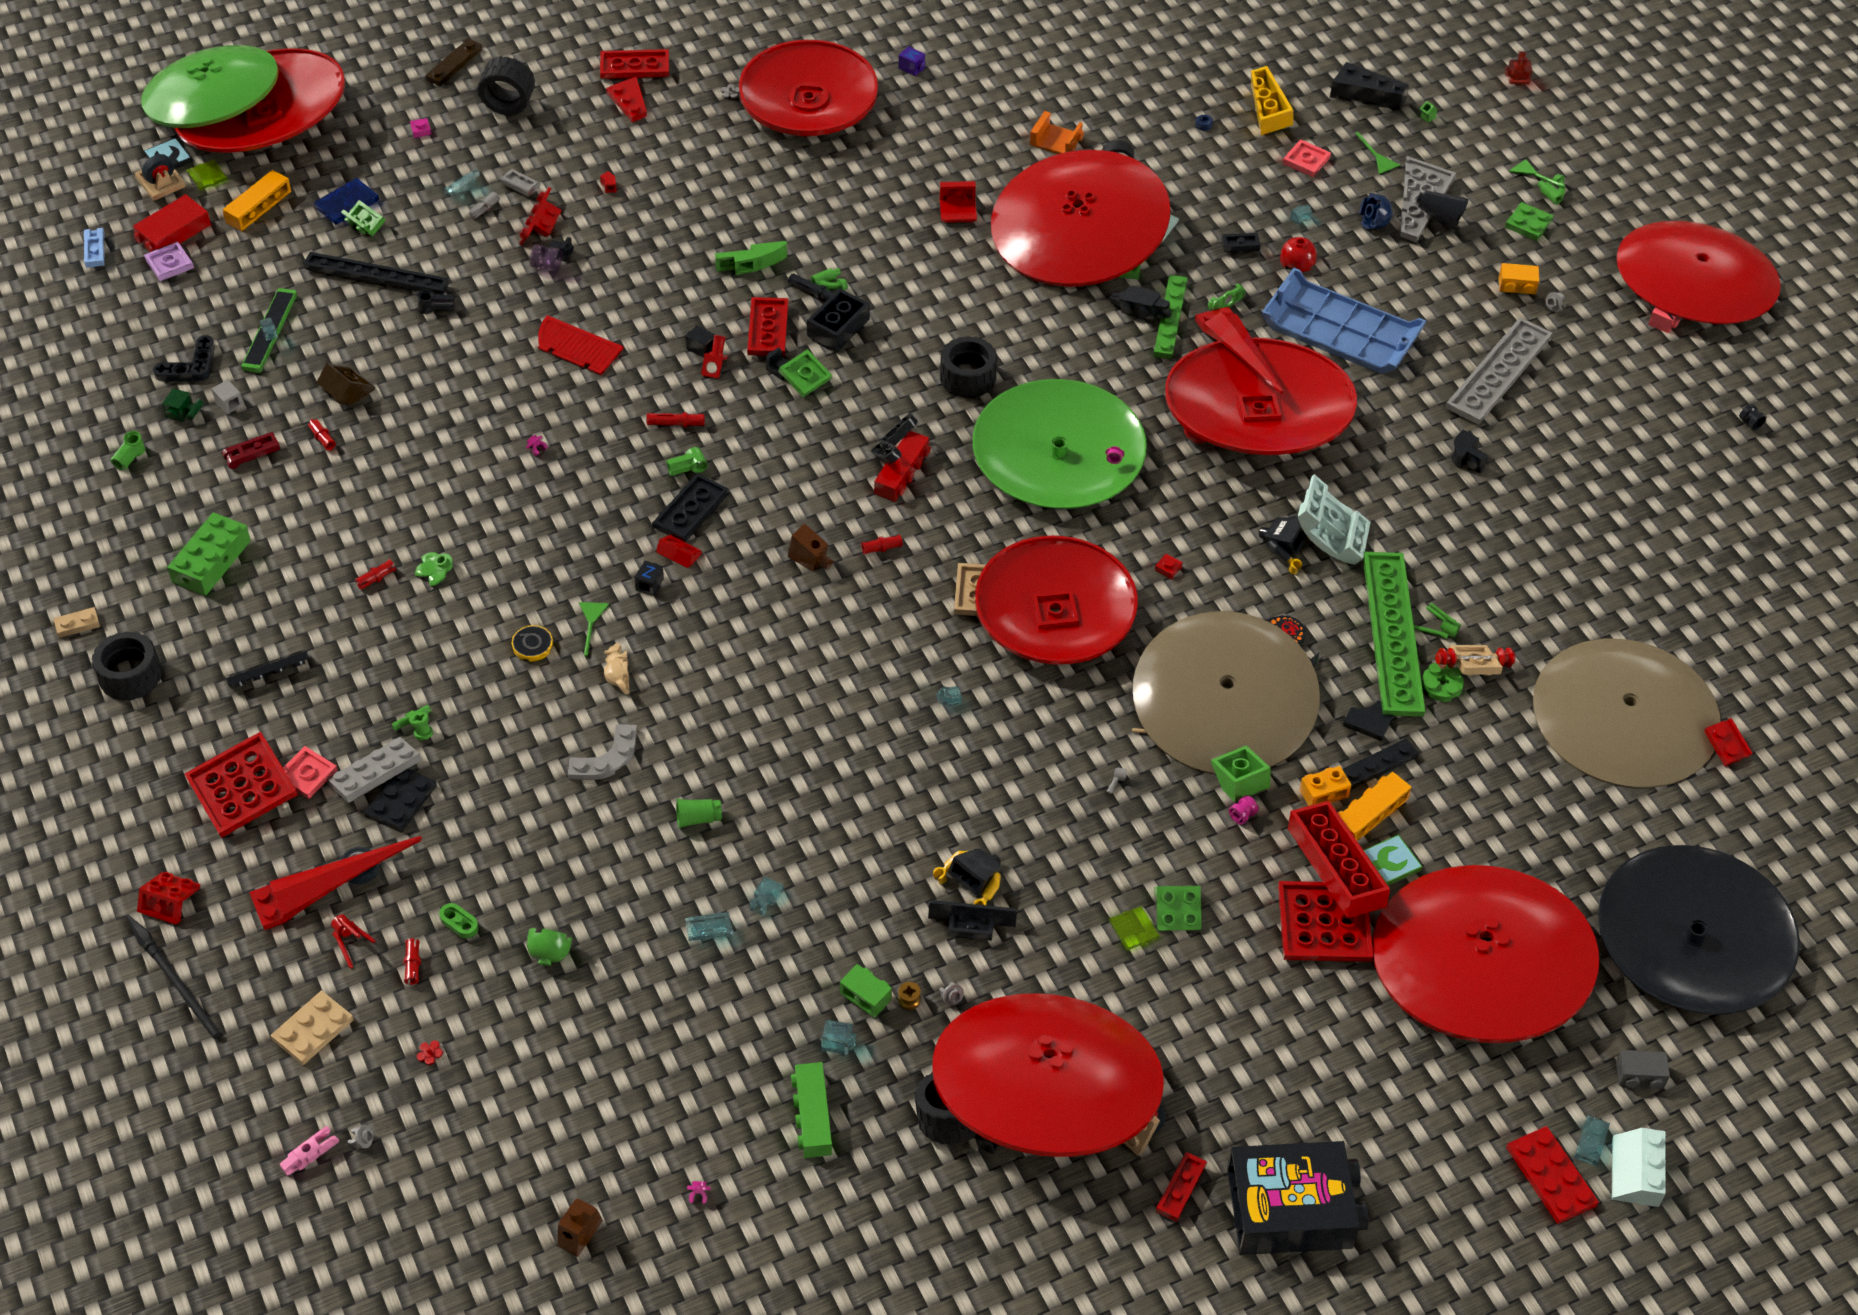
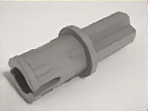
M491 192L486 198L480 199L478 204L468 212L471 218L477 219L484 212H489L490 208L500 201L499 195Z

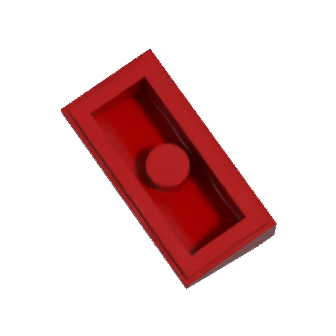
M672 535L659 539L656 549L658 554L686 568H689L702 554L700 549Z

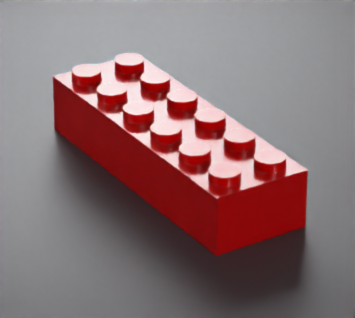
M1330 801L1290 811L1289 832L1345 916L1350 918L1386 908L1390 888Z

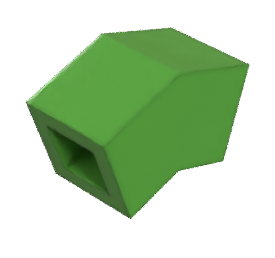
M1426 100L1420 108L1422 111L1421 118L1429 123L1436 118L1437 109Z

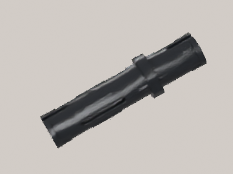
M792 273L788 278V283L815 295L819 300L824 299L827 301L835 293L828 290L826 286L813 283L795 273Z

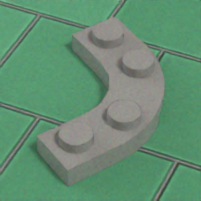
M616 724L612 748L600 757H570L568 779H603L614 775L615 771L622 766H626L631 761L635 752L637 725Z

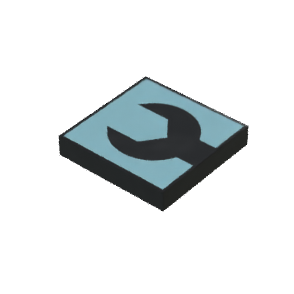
M177 138L143 151L147 159L154 155L165 154L172 160L174 169L192 162L190 155Z

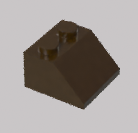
M326 363L316 382L322 387L323 392L332 395L334 401L342 405L344 403L354 404L376 388L354 369Z

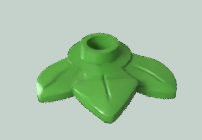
M429 552L421 557L423 563L417 566L415 576L429 577L430 586H435L443 581L446 577V572L452 569L453 559L446 553L439 555L435 552Z

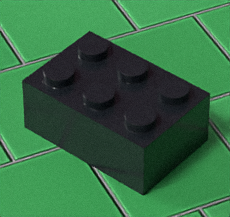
M839 288L807 319V336L838 352L870 320V303Z

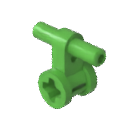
M426 705L416 711L412 710L406 713L405 717L392 723L393 729L397 731L409 724L415 729L414 736L417 740L430 738L433 735V729L428 724V714L431 712L430 706Z

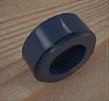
M1199 115L1196 118L1195 126L1202 131L1210 130L1213 126V119L1209 115Z

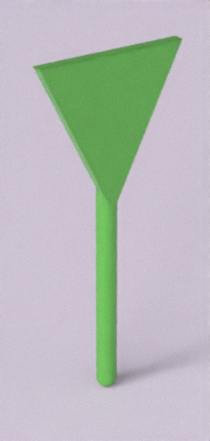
M1355 132L1358 138L1376 157L1379 175L1401 166L1376 153L1361 134Z
M1526 159L1509 170L1510 173L1534 175L1565 188L1564 184L1538 174Z
M579 602L589 623L584 651L585 657L588 656L592 625L608 607L609 603Z

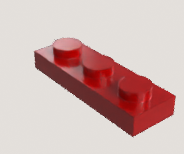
M1185 1152L1156 1207V1213L1178 1222L1207 1166V1161Z

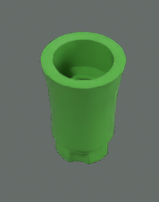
M676 799L678 828L722 820L721 801L712 799Z

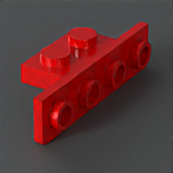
M550 187L545 192H540L536 199L538 204L535 203L531 209L533 215H529L525 222L527 227H524L519 234V237H521L519 244L521 246L529 237L532 229L547 238L556 223L561 209L546 201L551 191Z

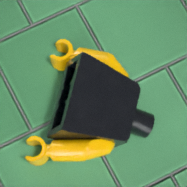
M979 848L971 851H957L944 863L945 866L943 868L937 867L934 869L933 876L936 879L939 875H942L939 877L938 882L939 884H944L947 881L946 873L948 872V874L977 897L983 896L981 899L975 900L973 904L986 905V902L992 899L999 888L1001 861L998 855L992 854L989 856Z

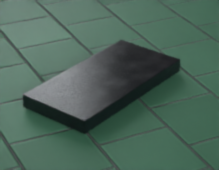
M697 473L652 522V527L686 542L729 495V488Z

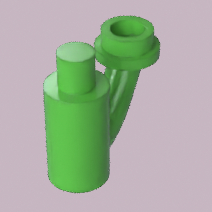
M1557 174L1552 180L1564 184L1565 177ZM1543 180L1538 182L1540 192L1555 205L1563 200L1565 188L1555 184L1552 185L1549 182L1545 183Z
M829 268L811 276V282L824 285L827 289L838 290L840 288L844 291L848 289V284L844 278H839L837 282H832L836 280L837 276L841 275L839 268L834 270Z

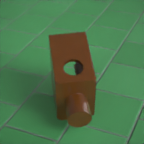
M805 523L792 534L788 551L790 559L810 571H814L819 565L828 570L834 560L826 555L828 544Z
M576 1198L558 1224V1247L578 1257L603 1222L597 1208Z

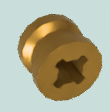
M914 982L903 983L899 987L898 1003L905 1010H914L920 1005V987Z

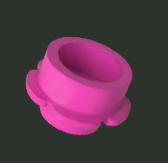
M1112 446L1105 452L1107 455L1106 459L1111 464L1120 463L1125 455L1124 451L1117 446Z

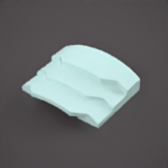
M1314 474L1311 477L1309 489L1306 491L1305 500L1300 505L1298 513L1299 523L1309 539L1321 550L1338 560L1355 565L1364 557L1371 522L1357 510L1353 512L1351 508L1338 501L1328 491V485Z

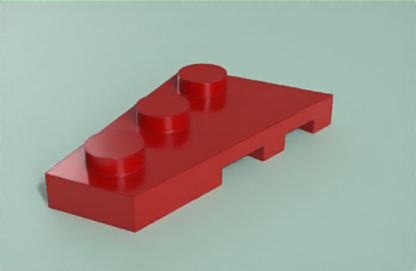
M636 76L606 88L608 96L631 122L647 117V110Z

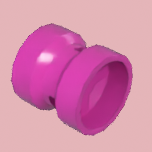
M1248 795L1243 796L1239 799L1238 804L1235 803L1229 808L1230 817L1240 825L1247 822L1249 816H1254L1259 811L1255 800Z

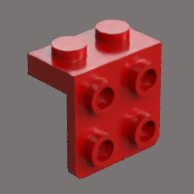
M975 181L940 182L939 201L942 222L977 221Z

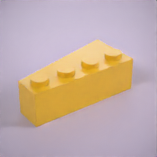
M1268 66L1252 70L1251 87L1261 135L1293 126V108Z

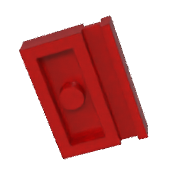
M1732 718L1706 727L1704 730L1724 766L1740 761L1745 757H1750L1753 754Z

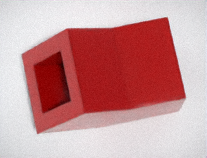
M609 171L600 175V184L605 188V193L617 192L615 176Z

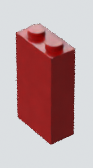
M185 194L133 225L135 233L133 236L137 243L143 244L149 252H153L176 242L181 244L211 226L208 211Z

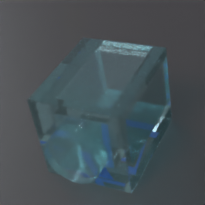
M826 1020L821 1038V1051L848 1055L850 1047H854L856 1041V1034L853 1033V1024Z

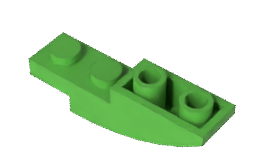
M787 241L751 244V250L715 253L716 271L735 270V274L738 275L770 267L787 257Z

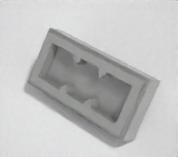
M513 169L500 178L501 184L528 197L540 188V182Z

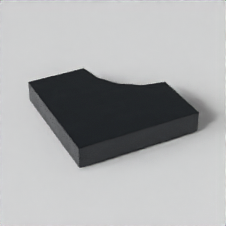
M1378 700L1373 706L1359 709L1351 707L1343 722V726L1382 741L1394 715L1383 714L1382 703Z

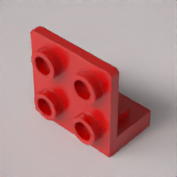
M162 872L139 888L137 912L178 924L181 921L183 901L197 892L201 884L193 882V880L174 876L169 872Z

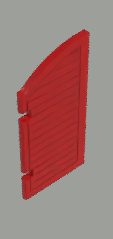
M549 315L544 318L539 328V350L547 353L552 350V355L583 368L587 364L589 366L588 370L600 375L606 371L624 349V346Z

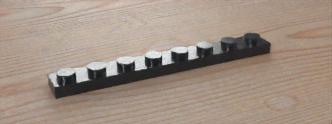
M309 252L303 263L305 270L414 291L428 289L434 294L444 295L449 285V279L445 277Z

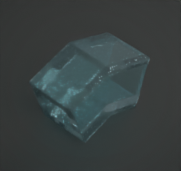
M1299 205L1291 211L1290 219L1298 225L1303 221H1311L1312 211L1310 205Z
M271 318L259 321L266 341L278 338Z
M943 686L936 693L939 704L952 706L962 702V695L958 686Z

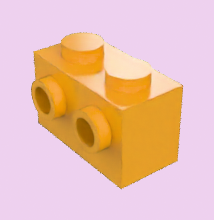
M1501 264L1499 292L1536 295L1539 284V266Z
M1337 766L1327 768L1316 774L1306 775L1301 780L1299 791L1308 806L1326 801L1333 803L1349 797L1351 783L1342 768Z

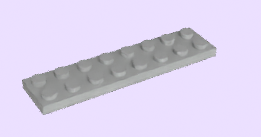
M1520 317L1446 403V409L1479 425L1549 342L1553 333Z

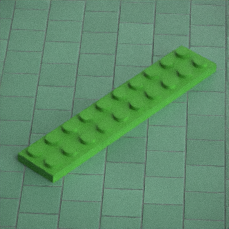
M1364 552L1363 564L1383 714L1424 717L1425 705L1404 553Z

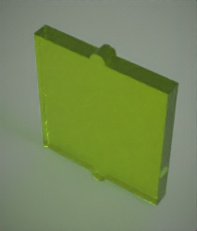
M215 160L203 164L200 163L198 166L187 170V173L199 190L211 186L214 187L216 184L227 180V177Z
M1142 906L1130 911H1123L1122 914L1109 919L1110 924L1127 951L1140 945L1145 946V943L1159 938V934Z

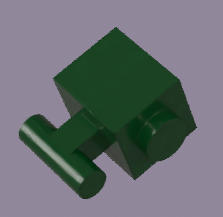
M172 388L163 401L162 407L165 417L183 422L185 418L193 420L204 402L201 399H197L193 404L189 392Z

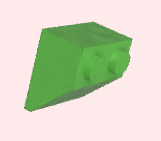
M1247 745L1211 760L1222 790L1234 802L1239 801L1245 795L1251 796L1270 788L1271 767Z

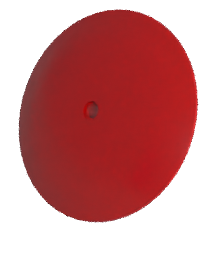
M1661 221L1647 224L1630 232L1622 240L1617 251L1618 270L1626 284L1646 302L1680 318L1711 324L1745 322L1769 311L1776 303L1780 294L1779 275L1766 255L1745 239L1711 225L1689 221Z

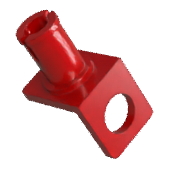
M714 335L712 351L704 354L701 375L720 378L722 362L729 358V355L723 353L725 336ZM710 362L715 363L717 366V370L714 373H710L707 370V365Z

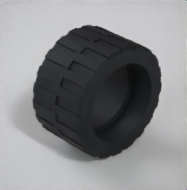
M509 57L493 58L486 64L478 83V96L481 102L493 112L502 115H516L523 112L527 107L535 87V78L528 66L517 59ZM495 81L508 83L517 91L504 89Z
M966 336L953 339L944 346L940 359V381L948 392L963 398H974L988 393L994 387L997 377V354L995 348L990 343L978 337ZM962 364H973L981 368L975 370H964L958 368L957 366Z
M125 631L110 635L99 643L92 655V666L100 688L113 699L124 701L144 697V695L152 692L161 680L162 668L155 646L144 634ZM124 661H142L139 666L130 671H112L115 666Z
M932 1072L926 1075L918 1083L917 1089H915L917 1119L923 1134L934 1142L950 1145L964 1143L975 1138L977 1133L962 1124L949 1110L936 1108L944 1103L935 1087Z

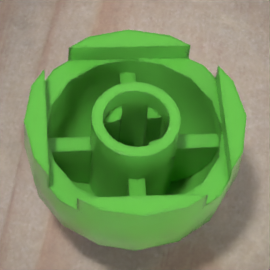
M536 928L529 929L527 949L529 954L538 960V964L551 966V963L560 962L568 955L572 937L566 939L567 934L548 929H542L541 933H535Z

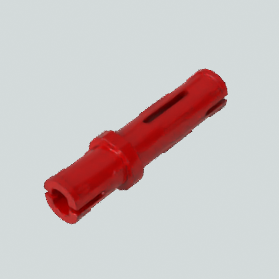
M683 412V414L647 413L646 423L647 425H682L683 427L705 426V414H688L687 412Z

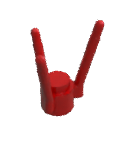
M344 914L336 916L331 922V927L335 930L332 935L337 940L348 967L352 969L353 964L341 937H349L353 934L357 938L363 936L371 943H375V939L359 928L353 921H350Z

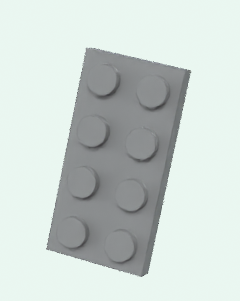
M399 737L390 741L389 744L382 748L374 750L363 759L355 761L342 771L336 772L327 780L329 785L349 803L420 762L422 758L420 753Z

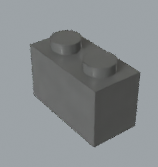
M1620 1050L1616 1060L1619 1086L1630 1088L1639 1086L1652 1089L1665 1088L1670 1077L1667 1052Z

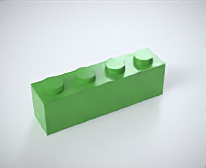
M823 1063L795 1065V1074H791L792 1088H797V1094H793L794 1108H799V1115H795L796 1129H801L802 1134L797 1136L799 1150L803 1149L804 1158L832 1155V1142Z

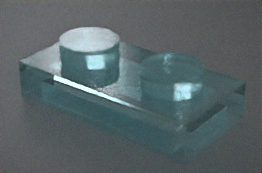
M475 169L445 187L443 191L446 195L450 193L456 195L463 190L462 186L465 184L470 186L477 182L475 178L480 176L479 171Z
M729 912L685 918L688 941L733 935Z
M1587 1115L1574 1158L1597 1166L1610 1123Z

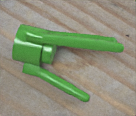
M1430 603L1426 609L1443 621L1440 627L1443 631L1413 625L1415 630L1438 635L1445 639L1448 636L1454 638L1461 627L1457 620L1451 618L1433 603Z

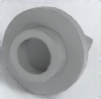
M1560 292L1549 293L1546 297V305L1552 311L1559 310L1562 306V299L1566 297Z
M951 982L945 989L941 987L939 990L943 1001L953 1006L962 1000L964 990L959 984Z
M360 1125L351 1130L355 1135V1139L348 1140V1143L352 1147L365 1149L371 1146L374 1136L369 1126Z

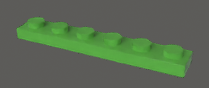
M1169 275L1165 300L1170 302L1168 310L1171 311L1172 315L1168 319H1160L1153 357L1172 359L1188 277Z

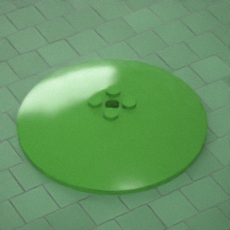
M227 45L195 52L168 65L151 79L141 97L142 108L150 120L167 127L193 128L215 124L245 112L268 95L278 79V66L270 53L254 46Z

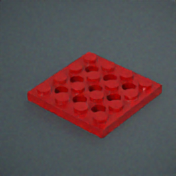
M261 731L184 774L221 838L299 795ZM250 756H256L255 760L247 762ZM237 766L234 772H228L229 768ZM265 770L262 776H255L257 772ZM218 777L216 782L208 783L211 778ZM246 781L244 786L236 787L239 782ZM274 785L272 790L264 791L267 786ZM227 792L224 797L217 798L219 793ZM249 796H255L251 802H245ZM229 807H236L233 812L226 813Z
M1278 882L1283 960L1373 961L1369 912L1347 918L1323 882ZM1303 899L1307 904L1299 905L1296 900ZM1318 900H1326L1329 904L1326 906L1320 905ZM1303 917L1309 922L1302 924L1297 919ZM1327 918L1331 923L1323 924L1319 919ZM1347 918L1350 919L1353 923L1347 925L1344 924L1341 920ZM1306 936L1310 939V942H1302L1299 937ZM1329 937L1332 939V942L1325 943L1321 938ZM1350 937L1355 942L1346 943L1343 938Z

